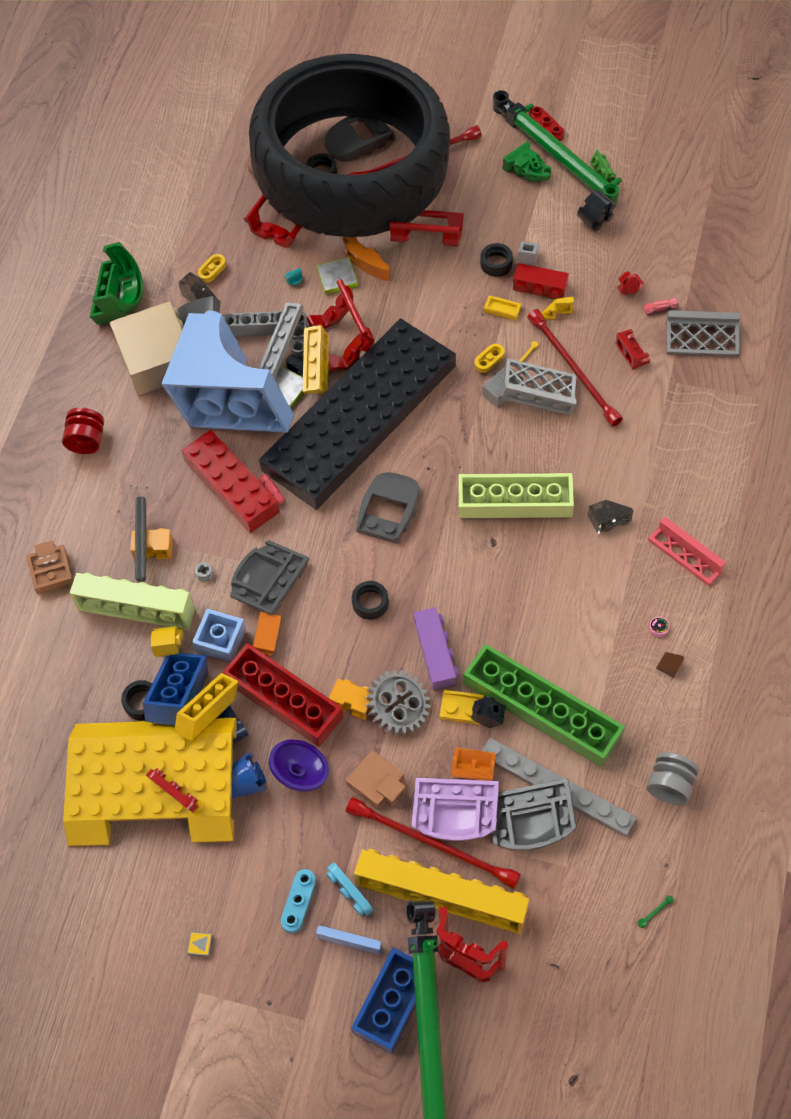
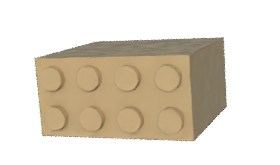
M170 301L110 322L116 343L137 396L163 387V378L184 325L182 320L178 318V311L176 307H172Z

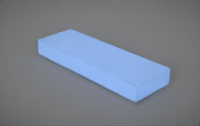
M318 926L316 935L318 939L381 955V941L324 926Z

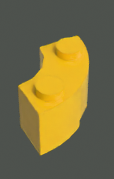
M178 626L153 629L154 631L151 633V648L155 657L179 654L181 640H184L183 629H179Z

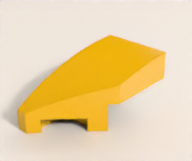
M574 297L554 300L542 312L546 320L556 319V314L573 313Z

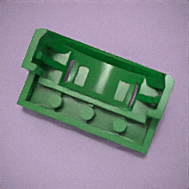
M121 242L109 244L103 248V251L111 260L101 262L95 294L92 299L90 318L97 325L127 316V313L137 309L142 297L143 279L141 271L133 256ZM119 283H120V296H119V299H118L116 296H117L118 286H119Z

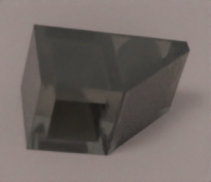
M189 272L178 282L181 295L189 301L210 296L216 297L206 283L192 272Z
M603 500L590 505L588 509V517L597 534L608 532L613 527L623 526L632 521V508L609 500Z

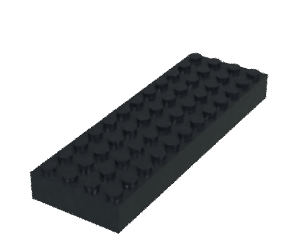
M400 318L259 459L261 471L268 474L274 481L317 510L456 367V353Z

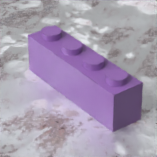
M436 607L413 612L416 631L433 691L455 686L456 678L459 677L457 666L452 665L451 660H454L452 649H448L446 644L449 642L447 631H443L441 626L444 625L442 614H438Z

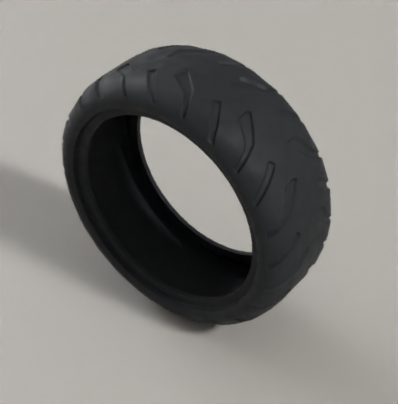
M352 53L327 55L303 61L277 76L262 92L254 107L249 126L253 175L258 181L257 185L265 199L269 200V204L279 214L282 213L283 217L298 226H303L304 229L318 234L324 233V235L339 237L377 235L390 231V222L408 223L414 220L438 195L445 181L448 168L450 147L448 117L443 103L440 102V97L433 87H429V83L416 72H411V69L399 63L376 56ZM357 116L379 120L395 127L412 141L415 148L403 160L386 169L367 174L341 175L327 173L305 165L294 158L284 146L296 133L313 123L334 117Z

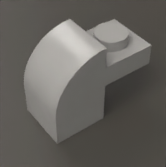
M521 241L518 250L517 266L518 263L536 266L540 245Z

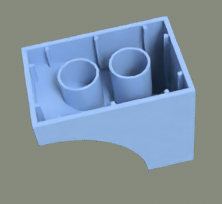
M206 311L204 314H188L163 378L162 386L189 427L288 432L294 416L270 370L246 366L247 359L222 314L216 311Z

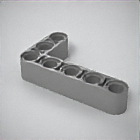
M282 311L228 313L223 316L233 336L273 335ZM303 311L290 341L291 353L304 360V328H308L307 317Z

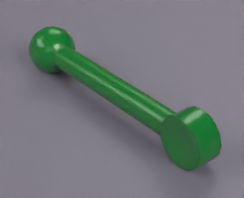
M670 895L666 896L662 904L644 919L638 920V926L644 928L654 915L667 904L673 903V897Z

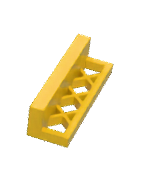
M321 325L304 328L303 393L305 395L318 393L322 397L328 391L329 334Z

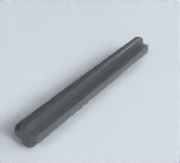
M143 496L136 497L135 579L137 582H144L146 580V499Z

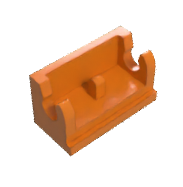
M260 612L253 647L266 656L271 657V653H274L281 616L275 614L271 616L265 612Z
M455 747L451 776L493 781L496 753Z

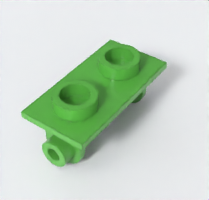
M597 149L590 163L594 171L606 181L611 182L615 179L616 174L612 168H609L610 164L606 155L600 154Z

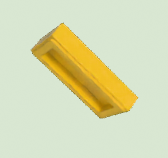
M489 295L483 312L517 321L522 304Z

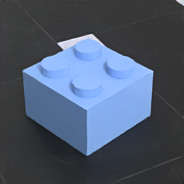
M207 609L192 642L195 652L231 663L247 630L244 619Z

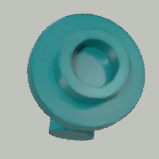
M299 267L289 271L284 277L289 285H298L302 282L303 273Z

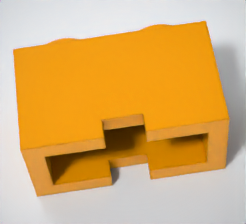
M146 529V559H149V556H156V559L172 558L173 537L170 529ZM135 530L132 531V536H131V548H130V551H131V553H132V556H133L134 560H135Z
M337 679L329 699L340 705L343 712L346 709L352 711V716L366 721L369 716L368 713L372 710L366 707L371 702L365 699L370 694L367 691L368 687H359L347 679Z

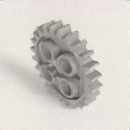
M395 669L390 674L386 671L383 673V676L379 675L376 680L371 682L373 687L367 689L370 694L365 699L371 702L366 707L372 709L368 715H374L375 718L372 722L379 721L378 728L385 726L386 733L392 729L393 735H396L398 731L401 735H404L406 731L410 734L414 729L417 730L420 724L425 722L423 717L429 715L425 710H428L430 705L425 702L430 700V697L424 696L428 690H422L421 687L424 683L417 684L418 677L416 676L411 679L410 672L404 676L403 670L399 671L398 674ZM396 685L402 688V692L397 690ZM407 692L411 693L409 697H407L404 701H402L400 704L394 707L391 711H389L388 713L385 712V709H387L394 702L399 700ZM381 696L387 699L388 704L382 701ZM408 701H411L415 708H411ZM394 712L399 714L400 720L395 718Z

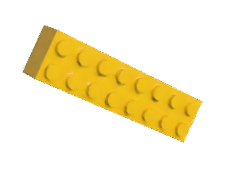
M368 849V851L361 850L354 871L356 886L406 901L432 900L436 910L446 907L450 914L522 934L530 900L525 894L516 891L513 893L506 892L503 887L497 885L489 887L476 879H471V881L465 880L456 873L448 875L435 867L424 868L415 861H409V863L400 861L401 859L394 855L383 856L374 849Z

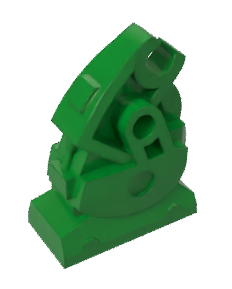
M528 141L503 158L502 169L506 172L513 170L516 175L525 176L524 180L527 181L550 180L551 167L545 165L540 155L530 150L531 145Z

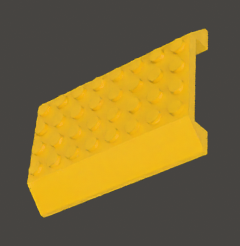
M214 719L192 741L174 733L175 725L146 721L75 724L68 739L63 816L68 846L110 845L111 824L107 821L188 819L192 843L234 841L231 795L233 739H236L237 719ZM150 768L152 770L158 768L166 775L164 779L169 783L172 780L182 787L180 792L185 796L190 793L198 800L196 805L199 806L197 810L192 813L146 776Z

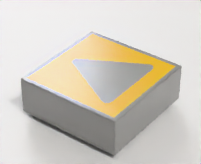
M190 932L187 954L210 957L213 935Z

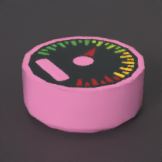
M663 617L653 618L649 625L651 634L656 637H663L668 634V620Z

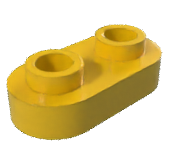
M221 254L212 255L198 269L199 280L204 283L213 281L225 269V257Z
M500 344L488 346L475 358V369L480 373H487L504 358L505 350Z

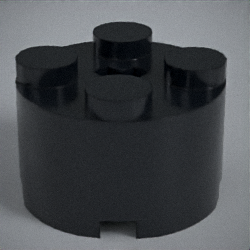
M595 190L584 200L586 203L584 207L580 206L577 211V217L597 232L602 227L604 221L609 222L614 216L612 212L616 204L603 192Z

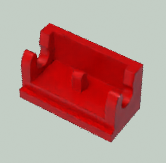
M628 329L617 333L615 345L633 370L650 363V355L647 352H643L632 334L633 330Z

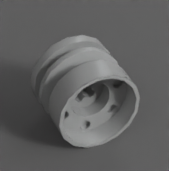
M671 752L659 753L653 766L654 772L651 773L646 786L647 791L657 799L670 804H688L693 791L692 785L696 782V777L700 770L698 765L679 754Z

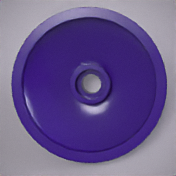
M295 739L282 741L273 747L269 755V768L273 776L281 784L292 790L301 792L316 790L325 783L328 777L329 766L325 756L315 746L305 741Z

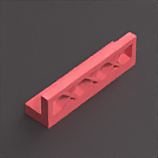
M666 517L660 521L659 528L648 539L649 542L708 586L724 570L726 562ZM661 533L667 537L668 542H659L655 538ZM671 546H679L683 553L675 554ZM687 558H695L698 565H690L687 563ZM702 569H709L714 574L707 578L702 574Z

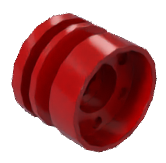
M88 408L69 410L66 415L61 441L63 446L67 450L78 454H93L99 451L105 421L103 416L99 412Z

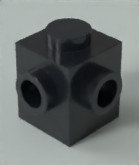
M486 696L474 702L471 720L488 728L503 725L506 706L495 701V698Z

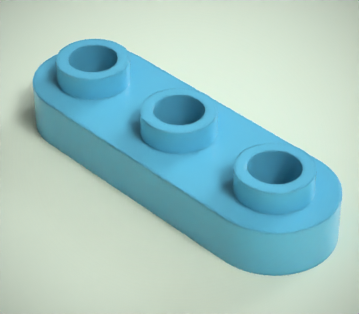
M334 862L327 867L328 872L326 873L333 884L336 882L339 884L341 894L347 900L350 898L355 903L353 907L360 916L363 914L366 917L370 915L374 910L369 902Z
M308 869L300 870L295 875L281 917V925L288 933H296L302 928L315 889V875ZM303 877L309 878L305 883L301 882V879ZM296 897L302 898L300 903L294 902ZM291 917L295 918V922L292 924L288 923V919Z

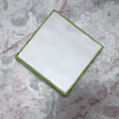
M349 257L316 265L325 295L340 291L336 283L339 279H342L344 284L349 286L350 289L358 287V281Z
M280 366L275 381L292 409L304 394L303 377Z

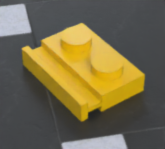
M444 690L439 720L480 725V723L471 720L472 707L474 702L482 699L484 695Z

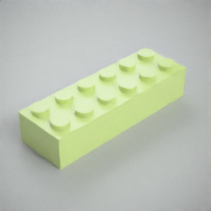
M572 473L459 474V518H563L573 516Z
M76 573L70 590V595L78 611L168 627L178 626L179 629L189 630L195 612L190 594L184 589L173 590L161 585L158 587L150 586L144 582L133 583L126 579L116 580L108 576L98 577L90 573Z

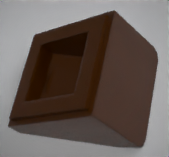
M665 652L656 669L674 678L685 657Z

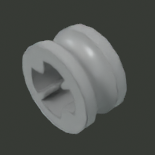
M201 562L196 565L195 574L197 579L204 582L212 578L213 571L209 563ZM205 569L206 574H202L201 570Z

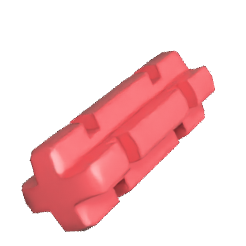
M674 297L669 298V300L656 301L653 304H644L645 314L653 313V311L668 310L669 307L671 309L677 308L678 300Z
M265 473L260 476V483L278 501V505L284 503V495L279 492L280 490L270 480L269 475Z

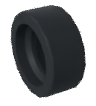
M326 153L315 154L306 162V165L312 168L320 165L329 166L331 169L327 173L337 174L335 159Z
M500 243L487 245L480 255L481 269L486 274L495 277L507 274L513 265L511 249ZM492 255H500L506 258L507 261L495 265L489 263L486 259Z
M365 581L357 585L352 592L353 610L361 618L368 620L377 619L387 611L389 605L388 593L382 584L376 581ZM366 592H376L381 596L382 601L379 606L367 609L360 606L359 597Z
M146 680L132 682L122 693L121 702L123 708L135 720H145L144 709H133L130 705V699L137 692L149 691L152 686L151 682Z

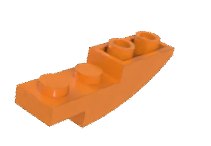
M342 237L346 257H349L354 265L371 276L385 281L390 280V266L387 262L384 263L377 251L375 252L372 247L366 249L363 244L358 242L357 237Z

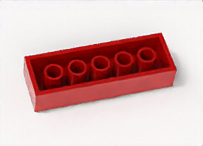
M209 430L181 450L187 465L250 534L280 513L278 501L212 430Z
M249 643L243 647L222 672L238 681L237 690L318 747L321 746L344 717L343 709L340 705Z

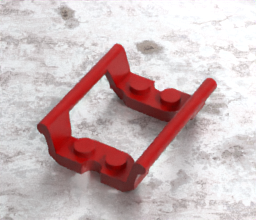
M262 194L245 216L244 221L248 223L250 231L256 236L265 240L267 238H274L275 244L285 248L290 247L303 226L295 225L289 233L287 229L273 223L261 222L259 209L267 200Z
M424 210L419 215L421 217L446 218L448 226L390 222V241H408L411 236V230L443 233L442 243L445 246L459 247L463 232L464 213Z
M342 279L336 281L341 292L336 299V305H330L323 315L307 316L310 327L321 325L323 328H328L338 324L350 311L360 333L346 347L342 357L331 355L329 352L328 367L331 372L350 369L360 359V353L362 351L367 352L374 344V337L370 328L365 327L353 303L354 295L350 287L346 286Z
M446 907L439 909L437 935H439L441 942L438 946V953L442 961L464 971L468 976L479 982H489L499 970L504 971L506 969L508 943L506 941H501L489 955L484 953V949L475 943H471L469 946L462 942L464 938L453 931L451 934L448 933V910ZM498 957V960L489 968L488 972L482 969L483 965H491L493 960Z

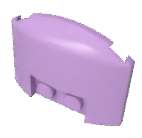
M416 778L412 827L414 829L417 828L429 837L445 841H469L495 832L499 781Z

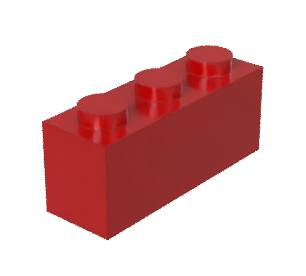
M518 263L513 278V290L553 299L564 298L568 286L569 273Z

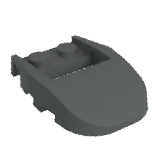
M347 116L328 130L325 138V147L333 158L347 162L358 159L359 155H370L372 150L376 148H382L385 146V141L390 138L392 141L395 139V133L386 123L379 120ZM357 121L359 123L363 122L374 137L363 141L351 124Z
M387 472L377 475L362 499L356 532L399 544L402 532L408 530L412 518H415L417 513L416 508L420 499L418 483L408 476ZM372 495L407 505L401 522L396 523L366 514V509Z

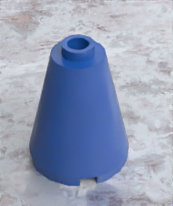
M250 752L232 764L231 799L267 790V787L263 786V784L267 783L258 761L255 763L252 761L251 758L254 755Z

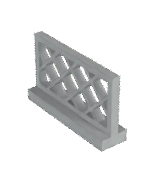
M668 311L666 316V354L738 357L740 313ZM671 326H678L682 330L675 334L671 331ZM696 326L700 331L693 335L688 328ZM714 327L717 332L711 336L706 329ZM730 327L734 328L735 333L729 336L723 330ZM684 332L690 337L686 343L679 338ZM701 333L709 338L704 343L696 338ZM720 333L727 339L722 344L715 339ZM674 340L682 345L679 349H671V343ZM693 340L700 346L696 350L688 346ZM712 341L717 348L709 350L706 345ZM730 342L735 346V351H728L723 346Z
M507 358L501 399L571 415L577 401L575 399L576 375ZM510 366L517 367L519 371L514 373ZM527 371H534L537 375L532 377ZM523 374L528 380L522 382L518 376ZM544 375H551L554 379L549 381ZM540 378L545 384L540 386L535 380ZM514 379L518 385L509 383V380ZM561 379L571 380V384L566 385ZM557 382L562 388L557 390L552 384ZM531 383L536 389L527 387L526 385ZM548 387L553 393L546 392L543 389ZM565 391L570 397L563 396L560 393Z

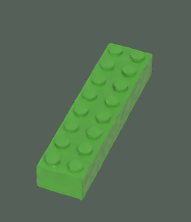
M487 644L482 647L463 674L464 685L484 695V697L495 698V701L506 706L505 710L601 768L623 736L624 725Z

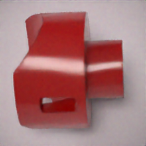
M626 271L618 278L621 284L617 288L623 295H626L628 292L635 295L641 290L644 283L637 274Z

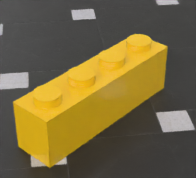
M223 673L218 675L177 713L174 733L190 741L196 738L235 701L238 681Z

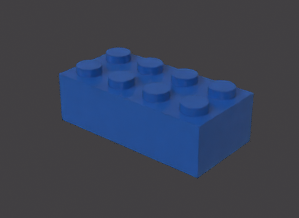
M179 653L165 657L143 702L146 722L175 725L177 713L202 690L208 676L207 658L205 655Z
M394 947L391 949L351 1027L354 1035L390 1054H393L416 1008L413 957Z

